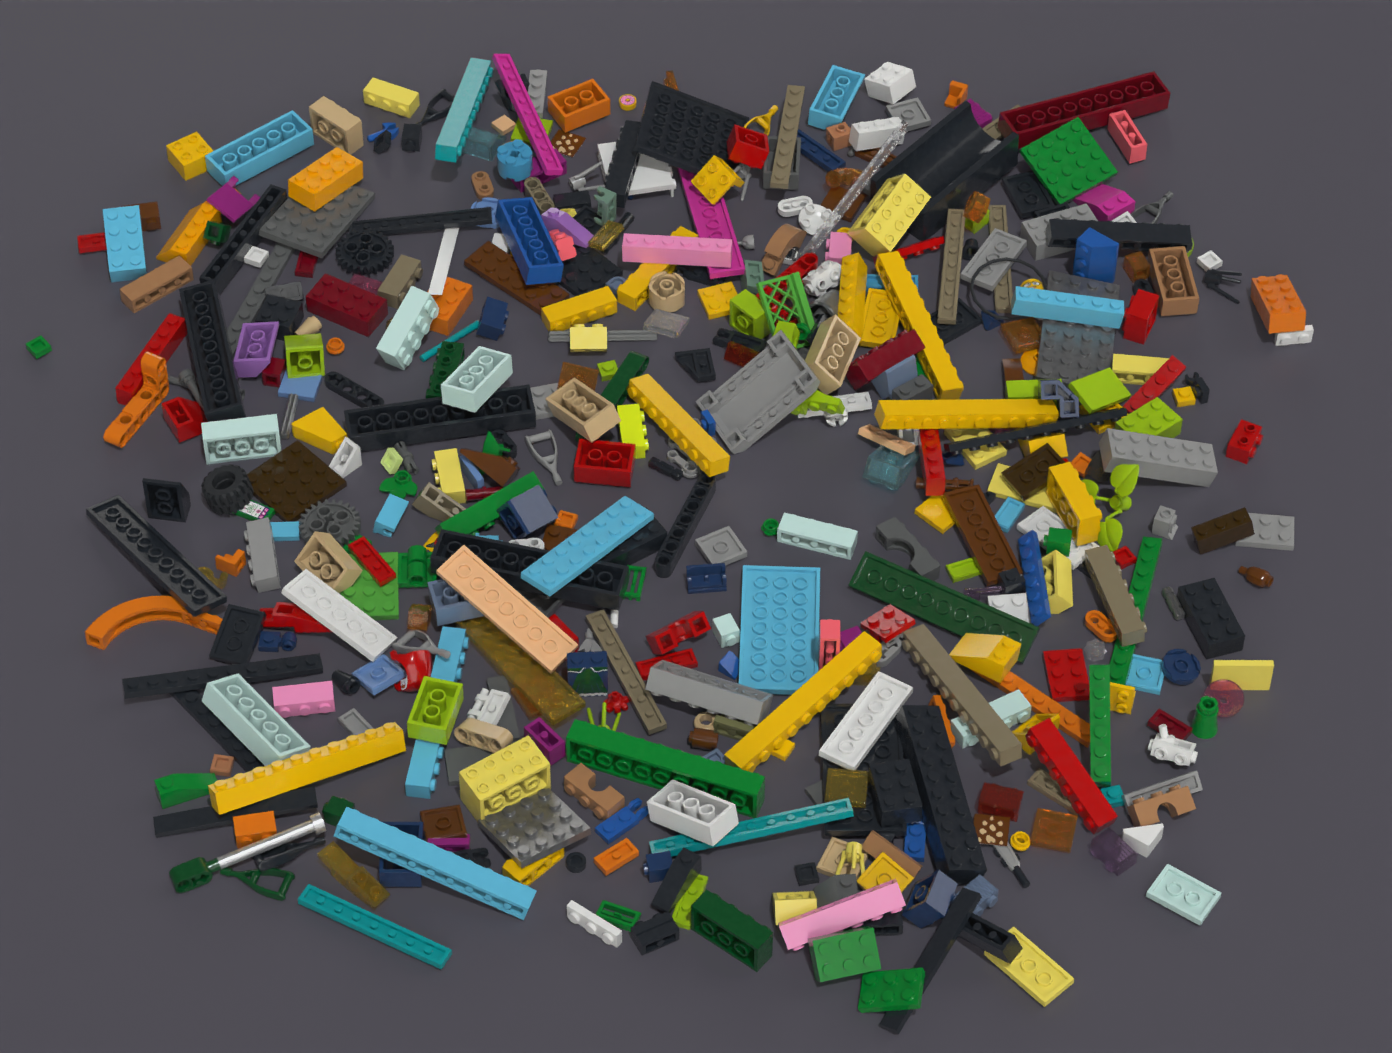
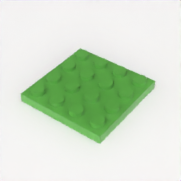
M398 552L379 553L396 573L395 579L381 587L354 555L349 554L363 571L351 587L339 594L374 620L399 619Z

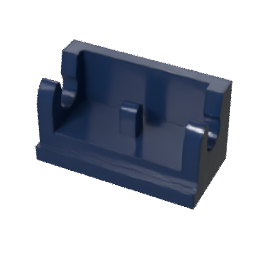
M725 563L686 566L688 594L727 591Z

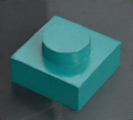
M1120 785L1100 789L1112 808L1124 806L1122 798L1124 794Z

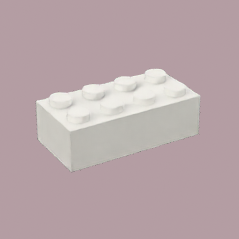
M673 779L647 801L650 821L711 846L718 843L739 824L735 804Z

